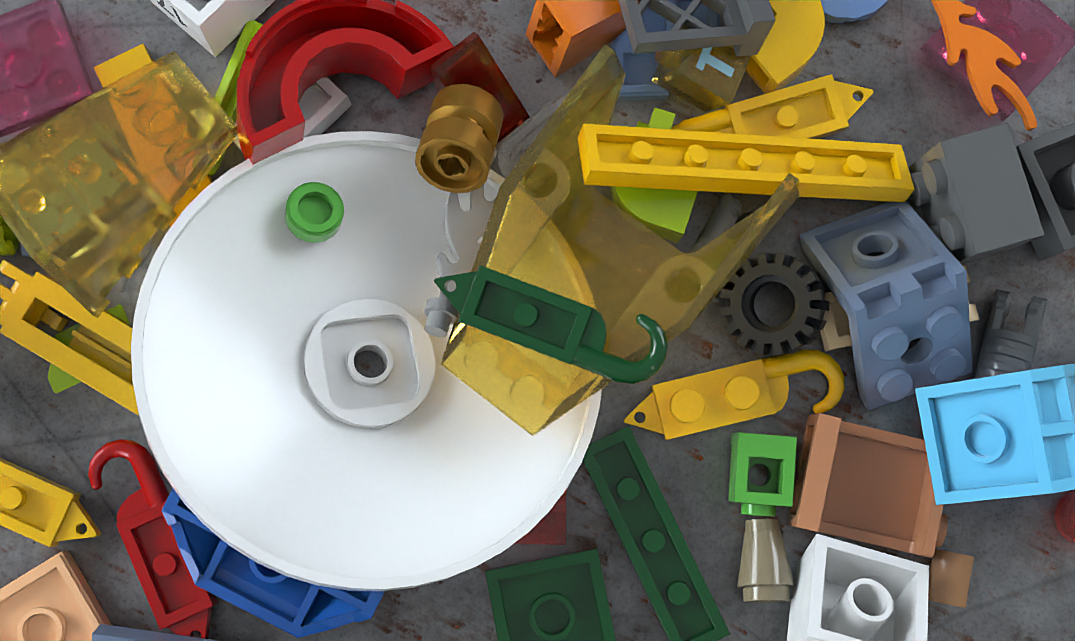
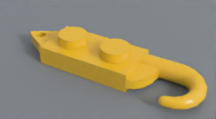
M830 74L726 105L724 109L683 120L671 127V129L820 139L844 132L849 127L848 120L873 94V90L834 81L833 75ZM853 94H858L861 100L856 101L853 98Z
M802 349L792 354L777 355L652 385V392L624 418L623 422L662 434L664 440L776 414L783 409L788 399V376L811 370L823 373L829 383L826 397L813 406L815 414H822L831 410L840 401L845 389L844 374L840 365L829 354L817 349ZM637 412H641L644 415L642 423H638L634 419Z
M0 458L1 526L47 547L58 546L60 541L101 535L100 530L79 501L81 493ZM83 523L87 526V531L85 533L81 531V525Z

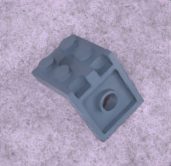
M907 201L886 202L800 234L803 253L848 315L858 394L868 411L915 394V388L950 382L973 372L967 271ZM873 252H885V254L880 256H866ZM921 338L914 347L908 349L910 341Z

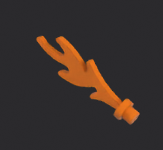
M931 0L942 25L947 49V63L949 66H954L959 61L960 52L965 54V66L970 84L985 113L992 117L998 112V107L991 92V87H995L1017 109L1027 131L1035 129L1037 121L1024 94L996 65V61H1000L1012 69L1016 68L1021 63L1016 53L997 36L978 27L962 24L959 21V17L972 18L976 13L975 7L966 5L959 0Z

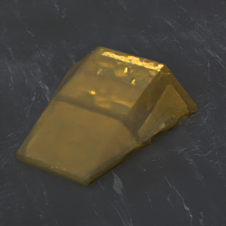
M173 51L0 143V215L32 259L87 311L98 318L110 303L106 298L122 276L128 279L143 259L138 255L158 228L164 232L175 218L177 213L174 207L189 188L197 189L238 135L237 125L180 56Z

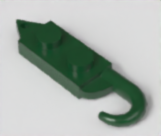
M479 265L478 270L474 272L439 277L434 280L435 284L460 314L458 322L610 380L628 384L646 381L660 370L666 359L668 343L664 330L656 320L645 314H638L635 320L650 336V350L641 360L630 361L604 351L607 339L606 323L602 314L593 307ZM450 281L456 283V289L452 292L447 288Z

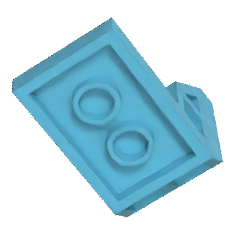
M1075 364L915 388L936 505L1075 490Z

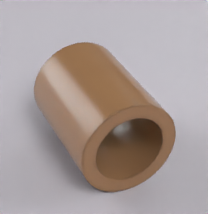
M935 549L929 571L928 600L966 608L974 556Z

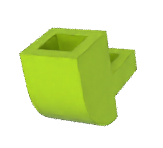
M654 107L649 124L638 121L636 127L671 129L676 114ZM610 186L613 202L627 222L641 231L679 243L684 235L698 191Z

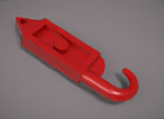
M118 439L106 443L92 457L89 464L88 477L91 487L94 490H98L102 487L101 474L103 467L109 460L119 457L127 459L134 469L141 489L131 494L121 504L117 513L116 526L159 629L167 627L176 635L194 637L193 634L196 630L201 633V638L208 639L212 606L218 604V601L214 594L195 585L178 548L171 525L168 526L162 513L169 492L154 457L146 447L134 440Z

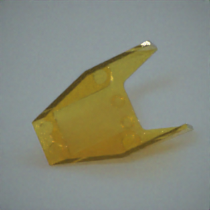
M605 44L499 187L471 272L477 271L479 265L595 308L602 314L606 323L607 339L604 351L626 360L639 361L648 354L651 342L647 331L636 323V316L642 313L656 320L664 330L667 343L688 330L798 198L799 179L788 173L765 205L694 253L681 252L598 192L594 185H584L578 145L580 130L583 124L610 125L626 76L615 51ZM459 313L457 319H455L440 363L532 436L537 435L613 382V380L458 322L460 318Z

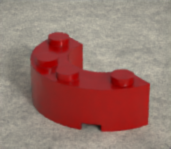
M297 0L270 17L254 35L246 49V56L237 79V134L245 160L250 159L253 165L303 141L305 119L299 102L304 92L321 78L339 73L363 74L384 84L397 99H400L445 75L454 48L453 44L425 15L401 1H397L396 5L382 0Z

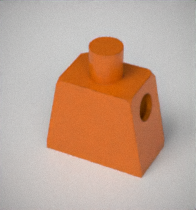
M536 0L525 35L556 78L614 41L626 29V25L618 0Z

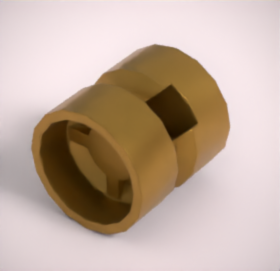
M456 84L441 89L434 97L427 118L426 128L422 133L415 158V165L419 174L429 184L451 193H469L479 189L487 181L504 117L500 103L492 94L480 87Z

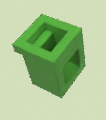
M741 432L731 433L730 445H732L728 501L742 503L741 514L775 517L776 506L793 507L797 437ZM755 464H761L767 471V479L760 486L752 484L748 476L750 468Z

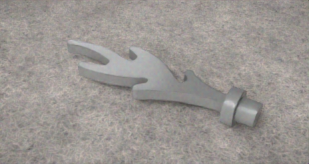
M496 149L494 150L493 160L497 155ZM484 184L479 189L471 191L469 211H463L460 208L458 193H450L445 209V232L449 247L457 263L449 262L446 255L440 252L435 260L440 277L471 272L481 260L494 251L497 245L494 240L483 244L477 241L489 231L503 210L511 190L509 184L503 185L500 193L493 201L485 199ZM450 281L447 285L450 292L456 289L454 281ZM441 290L439 298L432 297L426 302L424 314L428 318L424 330L436 337H446L450 325L458 321V311Z

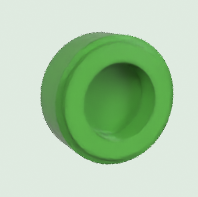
M308 182L296 187L289 195L285 209V221L289 230L297 238L311 243L323 242L332 238L341 226L344 216V204L340 195L332 187L319 182Z

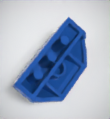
M173 488L162 509L168 526L171 525L178 548L196 586L297 638L331 630L353 622L357 623L371 619L385 591H351L318 586L285 576L258 564L229 546L207 528L185 505Z

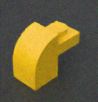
M769 0L776 21L757 55L735 56V59L764 94L780 90L794 80L803 71L822 40L825 24L824 11L820 0Z

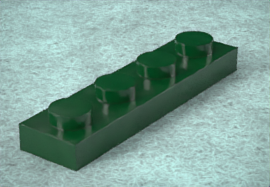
M628 425L589 444L582 461L668 640L717 641L730 635L725 621L630 426Z

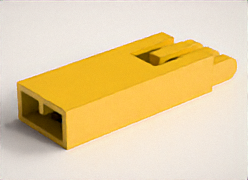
M3 259L0 263V272L16 281L11 288L0 283V298L3 299L0 304V325H2L0 333L139 416L132 380L131 341L133 326L52 277L36 272L33 276ZM49 306L81 324L78 330L73 329L71 335L74 337L68 346L37 328L41 320L50 325L54 330L61 332L68 322V319L49 309Z

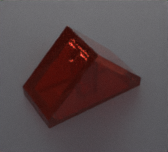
M476 32L471 33L429 66L435 88L438 92L450 85L468 84L480 87L494 96L500 103L504 114L497 143L530 118Z

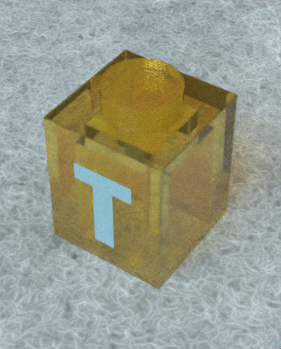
M733 46L656 52L655 61L659 64L651 82L700 110L707 112L732 104L751 55L736 57Z

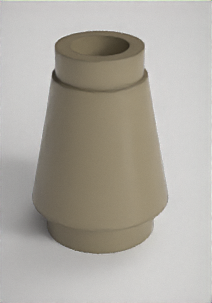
M753 519L745 521L746 532L744 533L737 588L743 589V602H789V588L795 587L782 532L780 531L779 520Z

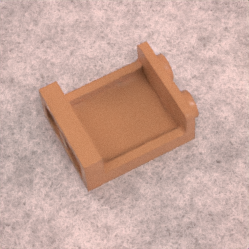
M821 413L808 415L794 480L793 507L788 509L785 524L932 558L935 547L940 548L945 540L948 518L946 514L942 513L944 504L936 505L925 441L915 437L844 422L839 417Z

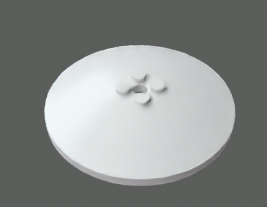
M351 131L313 135L303 138V141L252 165L250 159H247L228 170L207 186L183 210L167 231L150 262L141 285L133 319L131 341L132 380L139 417L148 444L164 476L180 499L207 528L229 546L256 563L285 576L314 585L351 591L407 589L442 581L484 563L505 551L526 535L552 509L569 486L581 465L595 428L603 383V376L458 321L450 325L446 337H436L424 330L428 318L424 314L426 302L429 298H439L440 289L434 282L435 278L440 277L435 261L436 257L440 252H443L449 262L457 263L449 247L445 232V209L451 192L434 187L419 174L415 165V158L421 139L401 134ZM490 169L487 181L484 183L485 199L493 201L505 184H509L511 190L499 217L489 231L477 241L483 244L494 240L497 245L494 251L481 260L471 272L477 271L479 265L595 308L591 293L577 261L550 220L526 195L508 180ZM308 182H319L332 187L340 195L344 204V216L338 232L332 238L319 243L306 242L297 238L289 230L285 221V209L289 195L296 187ZM470 192L458 193L460 208L463 211H469ZM362 351L377 353L384 362L383 374L375 378L362 376L354 366V356Z

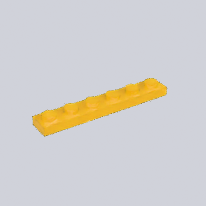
M583 124L578 136L584 185L905 202L915 190L902 145L598 124Z

